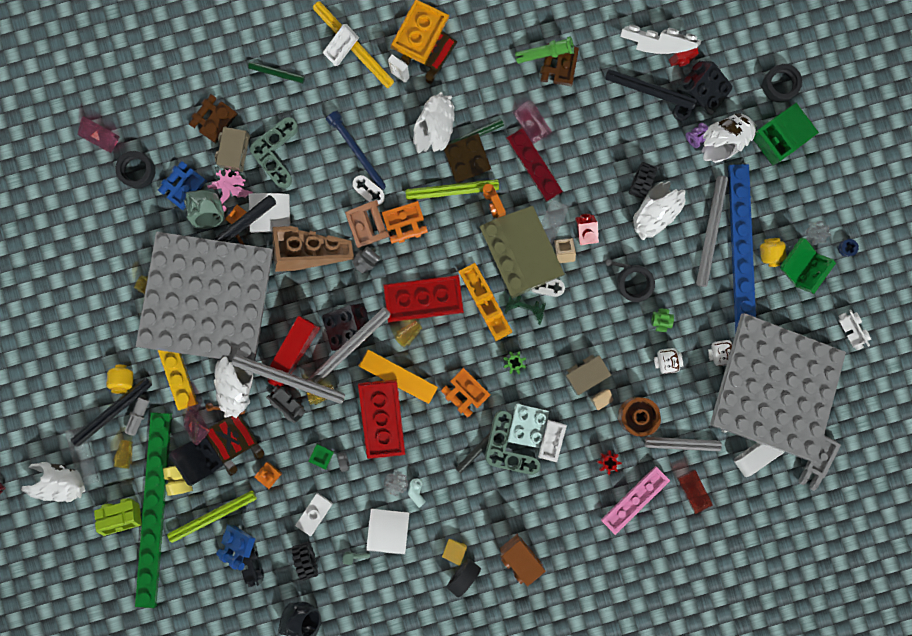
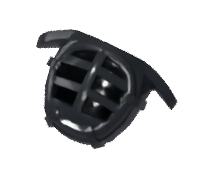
M307 602L289 603L282 612L278 633L285 636H317L321 626V615L318 609Z

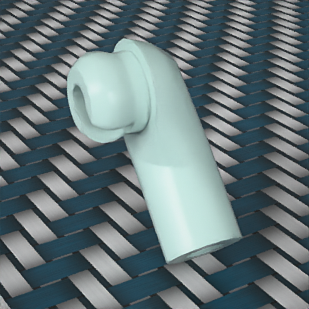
M416 478L412 479L409 484L408 495L420 508L426 501L420 495L423 483L420 479Z

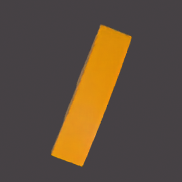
M476 263L458 271L495 341L513 333Z
M367 349L359 364V367L383 380L397 379L398 388L428 404L438 388L436 385Z

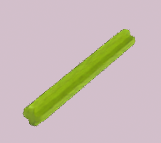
M495 179L407 189L405 193L407 200L483 192V187L486 184H492L496 191L499 190V181Z
M249 491L167 534L169 541L173 543L257 499L254 491Z

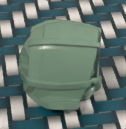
M197 190L186 193L184 204L188 213L187 219L193 225V229L214 228L223 221L224 211L222 202L216 193L209 190Z

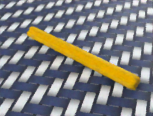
M320 1L316 2L313 5L314 11L337 33L342 24ZM356 41L350 50L386 88H390L394 84V80Z

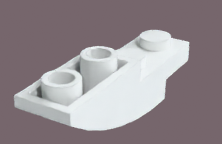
M635 25L623 28L620 36L638 42L636 50L656 54L688 51L697 48L702 41L697 39L696 35L687 33L685 36L679 34V31L673 28L662 31L660 36H658V33L655 31H641L640 27Z

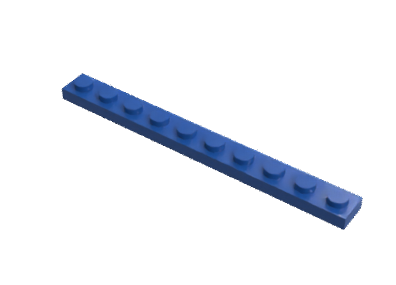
M749 164L728 166L735 334L741 314L745 313L756 317Z

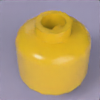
M780 238L765 239L764 243L760 245L761 261L768 264L769 267L780 266V263L787 258L786 244L780 241Z
M115 365V368H111L107 372V388L115 394L127 393V390L133 387V371L128 369L126 365Z

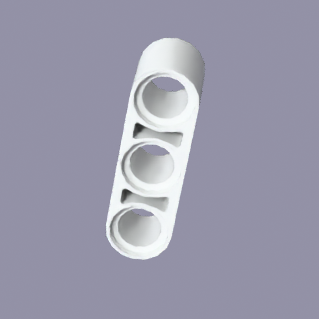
M757 442L738 455L733 461L744 477H749L784 452Z

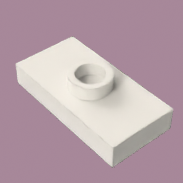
M343 24L322 53L334 66H338L359 37L347 24Z
M391 55L388 59L391 73L403 82H407L410 78L408 65L394 55Z
M547 420L538 454L539 458L553 462L558 461L567 427L566 424Z
M317 493L295 526L309 536H312L333 503Z

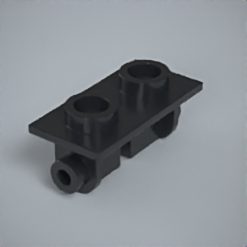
M254 547L250 557H244L242 562L245 566H248V569L242 570L245 584L248 587L256 584L259 586L264 578V571L258 564L259 554Z

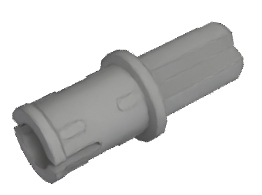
M137 398L138 400L133 412L129 414L131 416L125 429L126 434L136 435L141 421L145 419L144 414L150 402L148 399Z

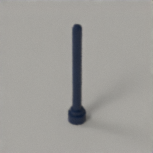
M334 111L326 117L328 124L337 128L376 185L381 190H384L386 188L385 183L342 124L343 121L340 113Z

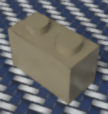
M223 127V132H220L218 138L220 143L219 151L215 153L216 165L223 169L243 172L250 139L247 131Z
M592 354L583 360L584 364L579 367L575 364L567 369L568 373L564 376L576 395L582 394L611 376L600 355L594 357Z

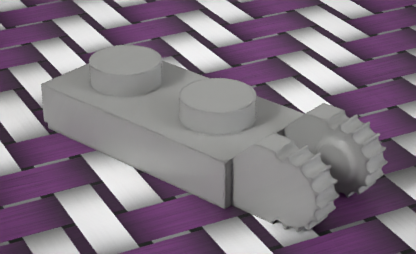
M824 435L817 462H807L805 470L799 478V483L802 485L806 484L811 473H813L815 476L809 487L815 491L822 479L825 478L841 444Z

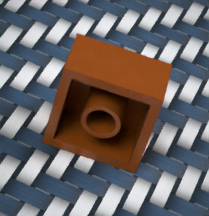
M518 533L500 548L501 561L508 569L510 567L513 569L514 577L520 584L524 582L528 587L546 572L542 562Z

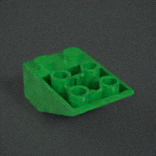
M796 102L758 129L753 140L772 166H774L819 132Z

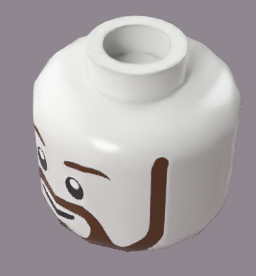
M730 340L713 342L711 349H708L709 360L714 361L716 366L727 365L732 342Z
M676 348L661 349L657 353L658 357H654L655 368H660L662 374L679 372L680 367H683L682 354Z

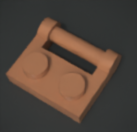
M377 200L345 212L357 248L390 237L388 231L385 230L379 213ZM367 210H371L379 233L377 235L373 232Z

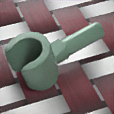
M347 551L343 555V564L352 565L353 559L370 558V553L354 554Z

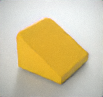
M448 539L442 557L460 566L467 545Z

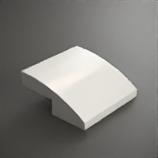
M279 193L249 194V210L268 195H271L276 200L275 206L250 225V232L272 233L273 227L291 226L290 195Z
M371 509L367 551L405 554L409 513Z

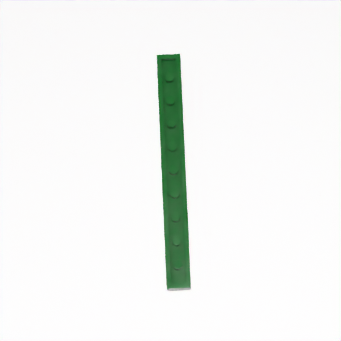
M151 412L135 607L155 608L157 606L166 497L165 485L167 484V480L164 479L163 468L168 467L172 413Z

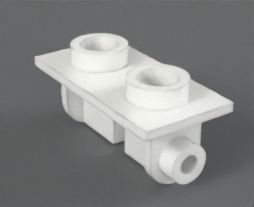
M850 309V315L847 316L846 313L839 315L840 319L838 321L841 323L844 331L853 330V333L847 335L852 347L860 350L864 347L863 344L865 343L869 347L868 341L872 339L866 329L862 331L859 325L862 323V320L858 313L853 314Z

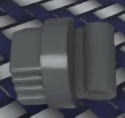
M366 247L356 254L352 263L363 274L376 266L380 256L369 247Z

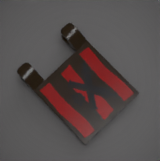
M441 32L424 64L430 68L425 76V81L429 84L433 83L439 70L457 44L455 39ZM403 55L400 60L409 65L412 58Z
M240 414L237 418L229 416L203 431L230 476L237 472V467L232 462V459L249 449H251L257 460L261 459L265 454Z

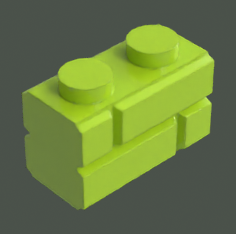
M125 498L120 500L118 504L102 505L100 509L94 511L96 532L106 536L141 526L139 503L131 498Z

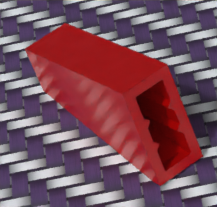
M298 316L270 367L292 374L320 330V327L308 319ZM269 378L267 381L275 387L285 385Z

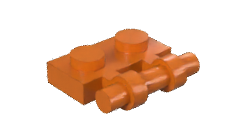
M492 184L484 185L483 195L485 199L491 202L489 209L493 218L505 216L506 211Z
M418 201L382 212L387 231L394 229L396 231V235L390 236L392 244L396 242L402 243L406 239L418 238L422 234L428 233L426 225L418 228L417 222L424 220ZM412 224V230L402 233L401 227Z
M464 368L450 381L455 386L452 391L447 386L441 390L446 396L445 398L451 401L458 408L457 410L467 418L473 413L468 408L471 403L478 408L491 395ZM459 391L467 398L464 403L456 396Z

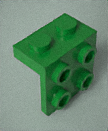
M800 238L780 268L795 287L814 294L836 262L832 258L818 254L807 239Z

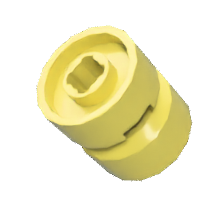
M176 466L163 468L164 479L168 480V483L165 485L167 496L193 491V487L187 485Z

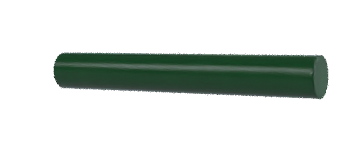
M251 61L248 64V69L302 84L305 80V76Z
M499 119L449 142L452 144L478 133L479 136H482L504 126L502 119Z

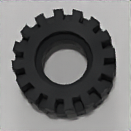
M641 162L634 175L629 194L644 199L654 181L657 167Z
M305 542L293 546L292 558L300 580L303 581L317 577L318 565L316 564L317 560L315 559V553L311 544Z

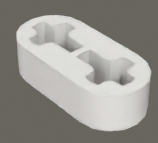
M361 175L354 178L353 188L368 202H372L373 197L370 191L374 194L379 192L381 199L378 201V204L381 205L384 202L385 195L383 191L372 181ZM365 181L364 184L368 188L367 191L362 187L358 189L357 182Z
M555 279L544 284L545 287H539L538 290L533 289L531 291L536 294L558 297L564 293L565 285L561 280ZM555 283H558V287L561 290L554 293V290L548 288V285L554 286Z

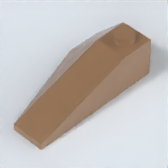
M293 226L272 228L275 272L296 271L354 259L352 242L350 240L330 235L326 237L318 235L313 231L305 232Z

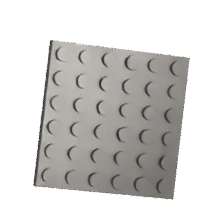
M156 232L136 347L222 359L226 356L230 361H233L235 355H239L255 361L274 250Z
M741 314L710 425L805 460L817 462L846 352L751 315Z

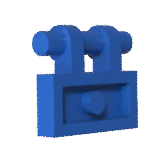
M183 161L178 166L173 167V172L167 179L161 182L162 185L158 189L163 195L169 189L171 192L166 198L182 210L186 208L184 204L186 193L200 190L207 182V180L191 168L187 173H184L183 171L188 165ZM180 176L182 179L176 186H173L172 184Z
M227 524L221 542L225 545V549H219L216 554L222 562L229 563L231 568L241 571L245 567V564L242 563L244 557H250L255 538L238 527Z

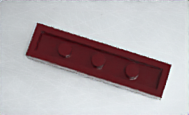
M521 128L506 137V140L545 202L563 192L524 129Z

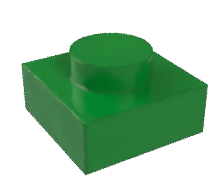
M317 443L308 462L326 470L335 451Z

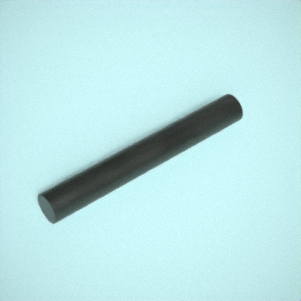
M490 432L455 468L460 474L487 447Z

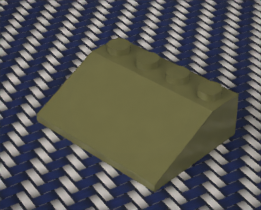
M533 206L496 218L479 226L512 299L565 275Z

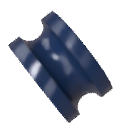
M853 239L844 240L838 246L839 253L844 257L853 256L859 250L858 243ZM847 245H851L850 251L845 250Z

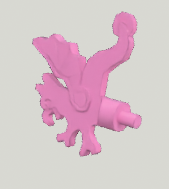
M230 169L228 171L225 170V176H222L221 170L218 173L216 172V175L220 176V180L212 182V185H207L208 189H222L223 195L220 200L224 212L227 211V208L223 206V203L229 199L230 192L233 196H237V198H246L249 194L253 193L239 186H233H244L243 182L246 180L242 179L238 171L235 172L236 176L232 175V177H229Z

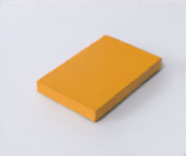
M415 0L391 44V49L425 64L449 19V15L419 0Z

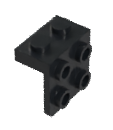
M698 61L687 77L681 81L677 91L696 98L697 103L705 113L713 115L731 92L733 86L714 62Z
M364 303L348 305L322 316L332 351L339 350L369 321ZM373 333L363 342L374 340Z
M204 432L189 443L169 453L172 462L189 486L194 485L224 466Z

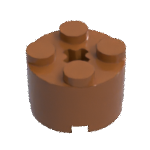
M632 397L621 405L618 412V421L626 432L639 437L653 434L660 426V410L656 403L650 399ZM637 413H641L642 420H637Z

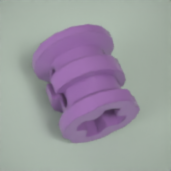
M701 122L698 124V127L685 134L687 141L694 148H698L700 143L706 140L703 139V136L708 130V126Z

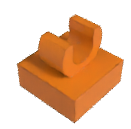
M236 204L226 217V220L233 224L246 214L247 211Z
M266 462L254 478L270 489L282 473L272 464Z

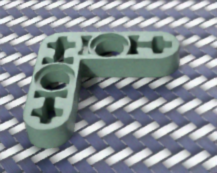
M290 117L281 120L250 147V152L275 184L282 189L290 187L292 177L273 152L298 132V124ZM287 123L293 124L291 131L289 129L285 130ZM281 129L286 136L283 137L278 130ZM272 134L279 135L280 139L277 143L270 142L269 138ZM265 140L268 143V145L271 146L269 149L267 146H265ZM258 146H259L260 148L264 147V148L262 149V151H263L262 154L256 153V152H257V149H256V148H257ZM270 160L276 161V167L273 170H269L266 167L267 162ZM279 171L282 176L286 177L287 182L285 184L280 182L281 179L275 173Z
M504 410L498 411L493 419L485 452L486 462L494 467L529 475L538 473L540 462L536 458L506 451L512 416ZM503 414L508 418V421L504 422L502 428H506L505 432L496 429V426H501V421L498 418L502 417ZM496 433H502L504 436L503 441L499 444L493 440ZM494 452L499 457H503V454H506L503 459V465H501L502 461L498 459L492 462L489 456L493 455ZM516 456L518 459L517 464L513 467L509 466L508 458ZM522 458H524L523 462L531 463V460H533V463L536 465L535 468L529 470L527 466L522 465Z

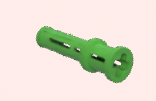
M569 36L561 41L552 40L548 45L515 52V57L518 56L520 58H516V61L520 64L548 56L557 58L561 54H573V40Z

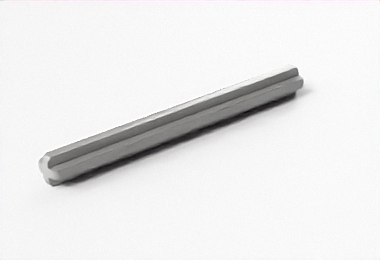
M720 175L716 179L696 282L701 287L708 285L728 181L726 176Z
M382 308L317 369L308 380L317 384L322 381L385 322L391 313L386 308Z
M235 355L232 365L339 404L344 401L345 394L239 355Z

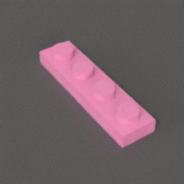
M655 466L601 521L616 535L670 480Z

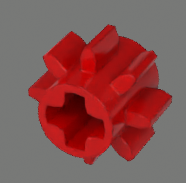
M610 450L605 455L600 453L601 459L596 461L601 464L599 470L603 471L606 469L608 475H610L612 470L618 472L616 467L622 464L616 459L619 455L616 453L611 456ZM610 458V460L613 461V464H609L608 467V465L605 464V461H608Z

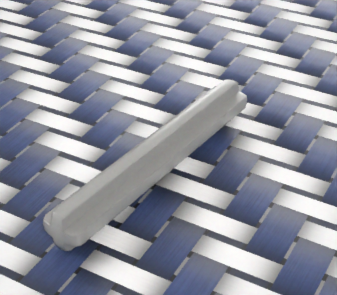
M645 437L644 441L647 448L721 451L722 448L721 441Z

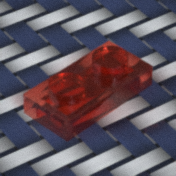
M696 470L677 477L695 514L713 506Z

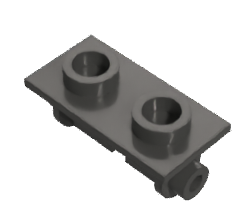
M276 386L273 392L266 398L273 407L278 408L284 414L287 420L296 423L306 413L305 407L295 398L289 403L288 400L292 395L283 387Z

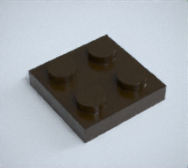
M479 133L449 144L444 149L456 183L492 170Z

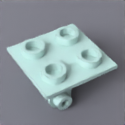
M516 404L508 442L540 448L549 411Z

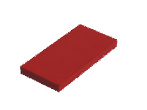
M459 275L383 284L386 309L391 313L388 323L464 313Z
M397 379L358 383L367 459L405 455Z

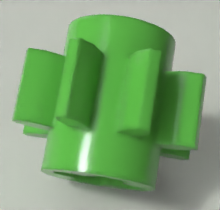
M660 308L658 312H653L651 325L656 327V331L667 332V328L672 329L674 315L669 314V309Z
M509 352L510 357L503 358L507 361L503 368L509 367V374L513 370L520 374L519 369L521 367L526 368L525 365H522V361H525L526 358H520V352L516 356ZM516 357L518 358L517 362L520 364L512 368L510 360H514Z

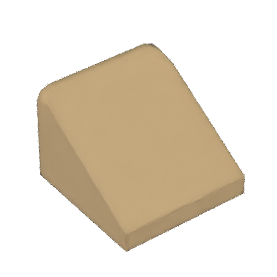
M573 238L554 240L555 254L559 263L574 262L576 251Z
M604 389L591 397L590 400L595 408L600 410L611 403L613 397L609 389Z

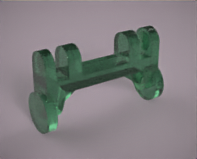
M510 295L504 314H507L511 309L520 307L532 311L538 320L537 324L541 325L546 303L543 302L540 309L538 308L540 301L536 300L534 306L520 302L522 295L517 296L516 300H513Z

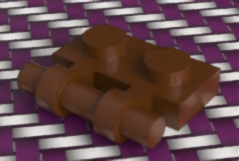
M574 47L573 54L565 53L557 58L552 56L544 57V63L540 69V81L548 82V78L551 75L554 76V84L572 87L579 48ZM552 59H557L556 68L551 67Z
M210 94L207 99L202 101L203 105L197 113H193L189 125L194 129L198 123L203 125L199 132L216 144L220 132H223V127L228 128L238 113L222 101L217 107L214 106L213 103L217 98ZM208 110H211L212 114L206 121L203 117Z

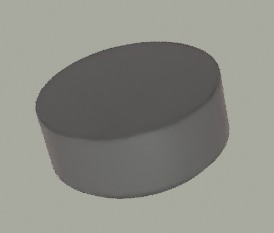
M345 452L338 453V463L341 472L349 471L350 466L347 454Z

